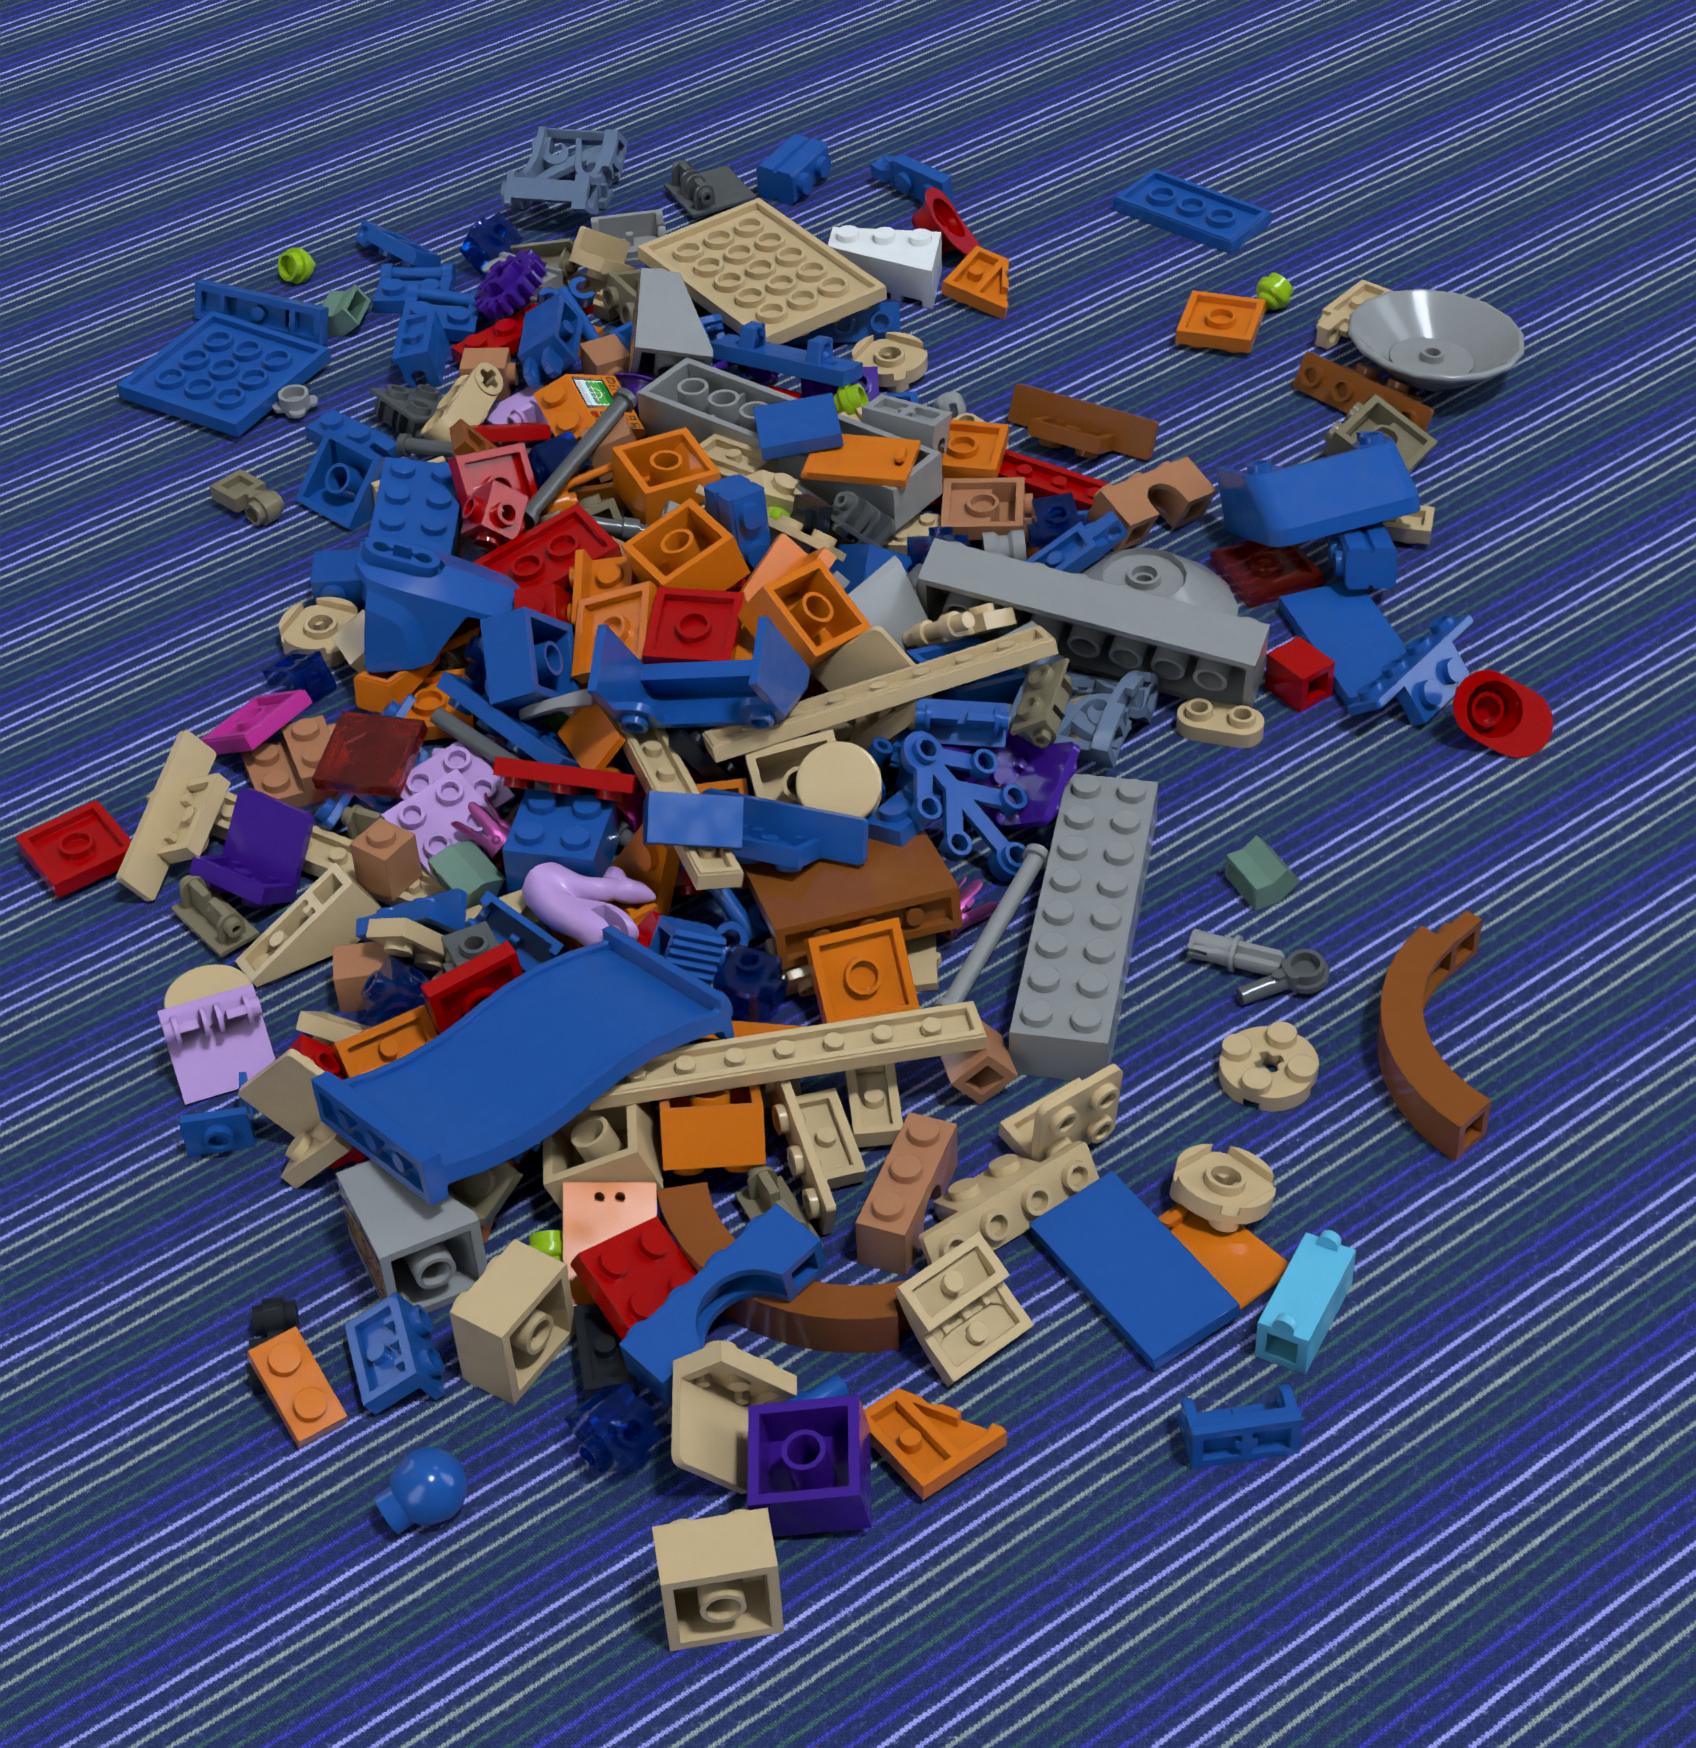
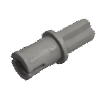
M1196 928L1189 939L1188 949L1191 950L1187 952L1188 958L1217 963L1218 965L1226 966L1230 972H1234L1236 968L1268 976L1272 975L1273 971L1280 969L1282 960L1285 959V955L1281 950L1244 942L1243 936L1236 935L1234 938L1224 937Z

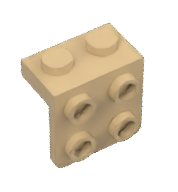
M873 626L824 660L814 669V675L831 692L916 664L884 628ZM933 694L921 698L932 699ZM916 699L855 718L856 724L849 743L858 745L867 751L876 737L885 738L891 743L896 734L905 728L915 729Z
M1111 1064L1084 1080L1077 1078L1001 1121L999 1123L998 1135L1017 1156L1040 1163L1076 1141H1082L1088 1145L1091 1142L1099 1143L1105 1140L1115 1129L1123 1071L1116 1064Z
M722 1340L709 1342L704 1348L673 1360L671 1456L674 1464L683 1470L737 1493L746 1494L748 1483V1405L777 1403L796 1397L797 1376L775 1366L768 1359L755 1357L738 1349L734 1343Z

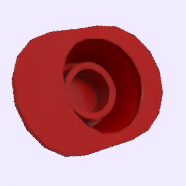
M928 188L925 193L926 202L912 217L914 228L941 232L942 254L958 249L967 256L976 245L980 247L948 197L937 188Z
M1493 670L1476 671L1465 677L1456 688L1452 701L1454 718L1459 728L1479 743L1500 754L1520 758L1529 757L1539 752L1550 740L1553 730L1552 712L1546 701L1535 691Z

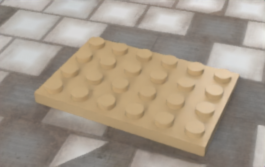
M760 198L637 246L639 260L651 269L663 268L668 271L679 272L691 299L711 314H721L723 323L739 335L742 325L751 321L765 323L766 342L779 345L794 338L805 336L811 331L827 324L836 323L841 318L860 310L869 309L872 305L887 299V290L883 283Z

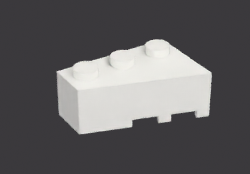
M852 225L832 228L828 246L886 286L887 292L891 293V300L902 302L905 296L921 300L922 307L933 310L942 272L941 232H932L927 229H915L913 231L894 230L890 227L867 229L857 228Z

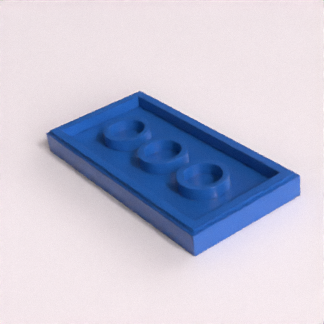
M1153 169L1113 199L1114 211L1232 254L1271 223L1272 212L1156 169Z
M1344 582L1279 597V610L1296 635L1335 661L1333 688L1346 707L1358 697V689L1373 680H1377L1383 674L1381 669L1384 665L1402 657L1407 652L1405 644L1365 589L1348 590Z
M1113 1171L1029 1223L1030 1233L1154 1371L1241 1315L1240 1304Z

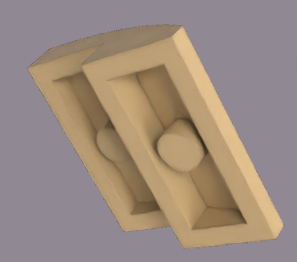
M980 1232L965 1240L895 1289L900 1305L916 1338L947 1387L1034 1326V1323L1004 1283V1280L1010 1274Z

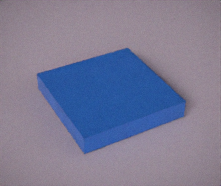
M833 393L753 407L763 461L844 446Z

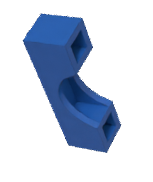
M777 1203L764 1215L754 1217L746 1225L743 1233L725 1250L721 1249L715 1252L697 1275L688 1283L673 1289L660 1308L646 1320L638 1321L629 1329L625 1339L619 1343L628 1371L670 1408L672 1406L673 1360L704 1348L706 1335L711 1324L729 1306L753 1297H772L787 1302L794 1299L827 1268L821 1239Z

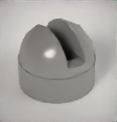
M957 392L943 393L937 397L933 404V408L952 412V419L959 414L967 413L963 397ZM955 406V409L950 411V407Z

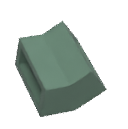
M356 284L346 291L330 290L322 306L329 307L327 323L329 336H344L359 326L371 300Z
M1257 835L1243 849L1226 855L1225 877L1255 911L1280 902L1301 882L1276 852Z
M472 840L451 844L427 860L431 875L445 891L456 888L466 891V909L480 904V900L487 890L497 896L506 880Z

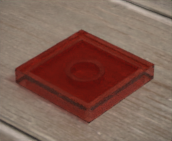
M1247 540L1211 551V565L1249 609L1277 601L1280 596L1323 587L1324 574L1297 544L1270 547Z
M342 711L312 777L315 788L400 798L407 777L411 772L428 731L425 720Z

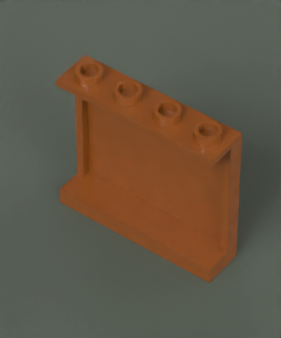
M924 829L903 847L868 838L867 861L861 865L820 858L803 866L801 871L782 872L776 870L775 864L739 863L744 872L742 887L740 888L741 890L749 888L772 935L775 961L780 970L809 964L803 942L804 939L885 919L899 917L904 941L963 927L959 886Z

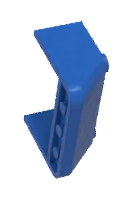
M1383 431L1356 432L1357 442L1352 444L1351 451L1288 467L1272 465L1271 460L1264 459L1247 463V469L1242 471L1225 466L1216 468L1226 532L1270 547L1290 546L1416 513L1421 509L1419 493L1393 438L1384 436Z
M767 616L758 617L753 658L749 660L643 664L608 625L603 624L598 625L587 692L621 724L622 729L631 733H645L648 729L739 725L769 729L774 724L780 723L785 719L808 689L810 668Z

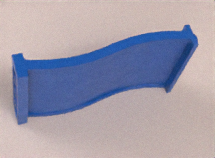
M609 925L602 929L603 940L601 942L568 951L533 967L506 983L436 1038L406 1056L373 1071L340 1080L330 1071H326L311 1079L321 1121L432 1206L449 1197L448 1185L451 1182L486 1171L525 1152L563 1127L626 1075L655 1057L682 1044L711 1034L721 1040L734 1038L731 1020L733 1016L732 1004L722 991L714 989L696 978L692 973L686 972L671 963L664 956L638 943L633 937H629Z

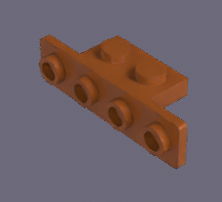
M1306 352L1293 382L1295 389L1345 413H1349L1357 402L1364 405L1377 394L1425 432L1434 414L1432 408L1420 403L1421 396L1409 391L1410 384L1393 377H1389L1388 381L1378 377L1380 370L1358 362L1356 368L1341 366L1313 352Z
M1022 383L1016 384L1014 387L1008 416L1010 422L1027 426V435L1040 438L1039 444L1051 448H1062V445L1075 448L1074 454L1093 459L1097 458L1098 454L1110 451L1143 460L1151 459L1159 428V422L1156 420Z

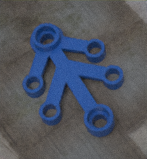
M915 731L909 734L901 744L899 757L904 769L912 774L914 779V802L910 807V814L913 820L919 825L928 826L942 814L940 801L932 795L934 781L943 792L944 838L940 842V850L943 856L950 861L957 862L971 851L972 841L963 831L964 817L992 850L988 859L991 873L1002 882H1012L1024 861L1022 854L1026 847L1018 842H1009L978 804L1000 809L1006 815H1014L1027 804L1028 798L1025 790L1017 784H1009L1000 790L959 781L948 770L969 772L972 777L978 780L987 779L998 768V760L995 754L988 749H979L971 755L942 748L939 741L927 732ZM978 760L985 764L986 769L979 764ZM1008 795H1010L1015 800L1016 804H1013L1009 800ZM922 805L929 809L930 815L924 812ZM952 841L959 845L960 851L954 848Z

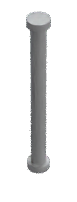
M1036 843L1027 845L1022 854L1024 860L947 993L944 997L938 998L933 1007L964 1002L1038 872L1046 868L1049 851L1044 846Z

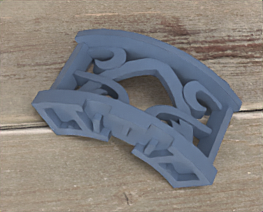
M539 126L537 137H534L532 141V155L529 162L521 172L508 170L507 180L501 186V200L510 209H525L534 201L567 203L571 204V209L576 213L599 214L598 209H606L614 196L613 189H610L612 181L620 180L628 142L619 130L590 131ZM555 143H561L562 151L558 155H552ZM563 143L576 144L575 154L569 157L568 148ZM582 144L596 145L585 150H582ZM574 171L576 172L575 181L557 180Z
M1056 654L1040 659L1031 668L1019 689L1014 703L1007 704L1009 730H1011L1017 714L1016 710L1022 700L1030 673L1037 666L1044 663L1051 664L1064 659V656ZM1068 663L1065 674L1071 678L1073 684V691L1069 697L1082 693H1089L1090 695L1079 699L1075 704L1068 699L1064 714L1058 716L1061 719V723L1057 731L1056 740L1052 744L1072 741L1080 746L1079 759L1096 762L1097 766L1114 769L1121 747L1131 729L1132 720H1129V718L1131 717L1136 722L1151 723L1162 687L1160 679L1153 673L1132 670L1120 681L1071 672V666ZM1026 731L1017 734L1034 745L1032 738ZM1072 731L1081 739L1072 738L1068 736Z

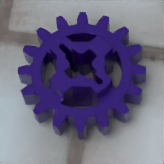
M528 249L525 253L523 250H519L515 257L509 255L506 261H497L490 267L491 271L485 276L486 279L478 285L477 288L480 292L474 295L476 300L474 305L491 321L495 317L498 320L502 319L505 313L513 314L515 308H524L531 302L530 297L536 294L534 290L543 284L544 281L541 278L547 274L545 270L546 264L531 249Z

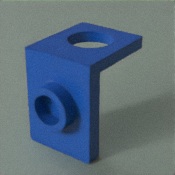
M239 1072L240 1090L241 1086L248 1081L247 1072ZM239 1097L238 1108L182 1115L179 1117V1125L188 1156L256 1147L255 1108L241 1097Z

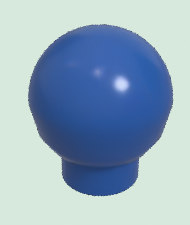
M436 1447L419 1448L406 1454L395 1466L390 1478V1486L374 1496V1501L387 1523L397 1534H400L414 1523L421 1526H433L451 1519L460 1510L467 1495V1476L459 1460L448 1451Z

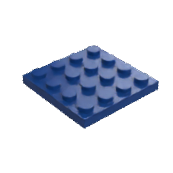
M211 311L118 383L117 389L119 397L239 437L273 409L272 406L279 401L278 392L283 387L293 384H304L331 361V354L328 347Z

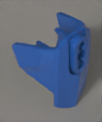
M379 536L362 538L358 547L354 572L367 589L364 627L366 670L372 673L412 670L433 663L440 650L465 618L472 617L481 620L515 610L514 589H519V585L506 575L427 547Z

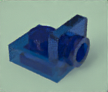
M293 650L262 670L269 685L287 686L292 691L306 690L313 702L312 704L337 688L336 682L321 652L316 650Z

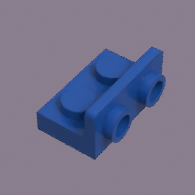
M460 888L427 897L416 898L392 907L380 908L376 911V914L356 920V937L367 942H374L366 937L369 919L408 918L442 935L464 929L467 893Z
M395 1292L344 1324L362 1403L372 1413L378 1414L418 1388H421L435 1400L446 1394L441 1374L445 1371L444 1364L440 1355L434 1349L430 1335L434 1331V1325L422 1306L418 1304L413 1306Z

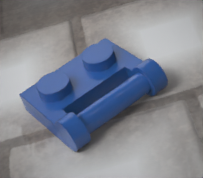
M382 263L381 277L373 299L375 313H403L409 282L420 283V287L454 291L456 284L455 263H443L442 267H395L394 263Z
M409 282L402 317L435 309L448 340L462 342L467 336L477 332L481 312L474 305L476 302L474 295L480 291L471 290V294L424 288L420 287V283Z

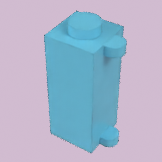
M1324 1230L1320 1237L1305 1233L1257 1323L1255 1357L1306 1375L1353 1282L1356 1250L1341 1245V1237L1336 1232Z

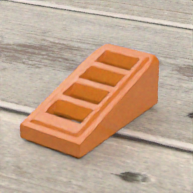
M437 655L433 663L412 670L374 673L364 670L354 677L356 705L360 709L381 714L390 701L393 700L399 703L409 693L412 694L440 663V655Z

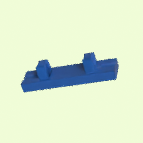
M204 279L195 282L194 318L202 319L211 311H215L319 345L327 344L329 307Z
M751 321L741 326L740 336L727 334L720 340L710 342L713 348V358L839 387L847 386L862 378L863 363L834 357L833 339L819 335L808 340L807 350L766 342L765 323Z

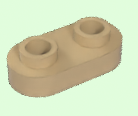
M1195 698L1179 706L1176 728L1181 736L1189 740L1234 748H1250L1259 744L1263 739L1264 717L1260 712L1249 706H1238Z

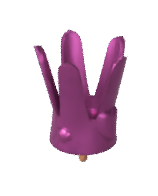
M485 792L484 798L496 820L483 806L478 805L476 802H469L468 810L482 827L487 837L461 822L454 821L451 825L479 844L484 849V854L493 861L503 854L502 850L512 826L506 820L500 818Z
M967 876L959 883V890L965 884ZM981 879L974 880L960 892L963 927L939 932L946 939L953 940L964 928L991 917L992 913L990 912L994 911L998 906L996 902L991 901L966 912L974 904V896L982 888L983 882Z

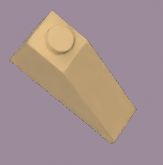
M335 862L235 962L248 976L250 981L256 987H259L332 956V947L357 944L361 939L356 937V920L374 915L382 907Z

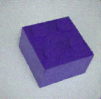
M859 1394L748 1405L747 1506L749 1510L768 1508L773 1537L872 1528L870 1427Z

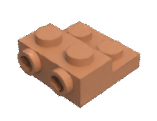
M1025 477L944 478L940 525L941 540H956L960 542L982 540V532H995L998 535H1007L1011 530L1023 529L1025 542H1032L1033 493H1025Z
M323 715L304 718L294 723L286 724L281 728L283 740L260 744L252 751L241 752L243 764L252 788L297 808L325 801L328 797L331 799L335 798L340 789L335 787L334 784L346 767L351 764L346 749L337 751V749L342 748V742L336 723L327 725Z

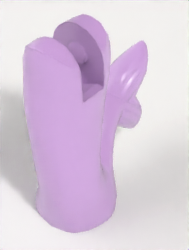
M547 862L531 869L522 887V895L526 905L543 923L553 930L577 940L583 946L601 942L603 940L602 929L609 925L637 941L639 930L632 918L623 910L608 902L615 900L621 903L640 904L656 899V895L647 885L627 878L624 871L615 866L608 867L603 877L600 878L583 876L555 862Z

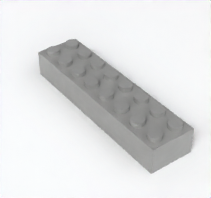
M688 357L637 392L639 419L647 432L645 435L652 437L664 432L687 427L699 444L715 433L759 449L760 443L753 407L798 399ZM837 413L842 434L905 439ZM921 445L906 488L802 479L800 474L809 453L778 458L779 469L774 472L786 473L794 479L800 480L801 486L830 505L834 504L838 493L852 491L864 501L878 508L879 511L890 516L894 520L896 531L943 494L942 452Z
M934 538L918 576V599L928 620L935 622L945 613L952 611L966 612L969 608L987 603H993L995 610L1013 607L1017 624L976 637L985 643L1033 621L1038 626H1042L1056 639L1058 655L1067 657L1070 660V669L1120 681L1132 670L1153 673L1160 679L1162 684L1161 693L1187 700L1202 698L1208 701L1238 706L1244 705L1251 708L1264 676L1270 624L1259 622L1251 617H1239L1219 612L1208 606L1188 604L1174 600L1166 595H1154L1134 590L1123 584H1111L1089 578L1084 574H1072L1049 568L1042 563H1030L1007 557L999 552H987L968 547L960 542H948Z
M1074 774L1067 781L1062 794L1009 1031V1054L1017 1074L1072 1081L1077 1078L1084 1080L1111 1065L1157 823L1158 782L1094 776L1091 774Z

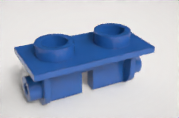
M916 699L915 731H924L933 735L941 745L1005 749L1006 730H1008L1009 720L1007 703Z

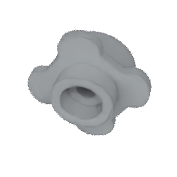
M288 385L278 392L279 401L272 405L275 413H285L287 417L297 419L304 417L308 413L309 408L317 406L318 398L315 395L309 396L307 387L303 385Z

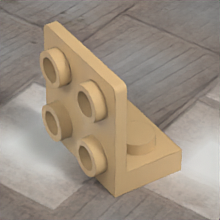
M289 1049L244 1083L238 1092V1096L295 1137L286 1151L285 1155L290 1160L281 1178L297 1189L348 1153L353 1145L321 1121L311 1079L325 1071L318 1067L309 1057L302 1055L295 1049Z

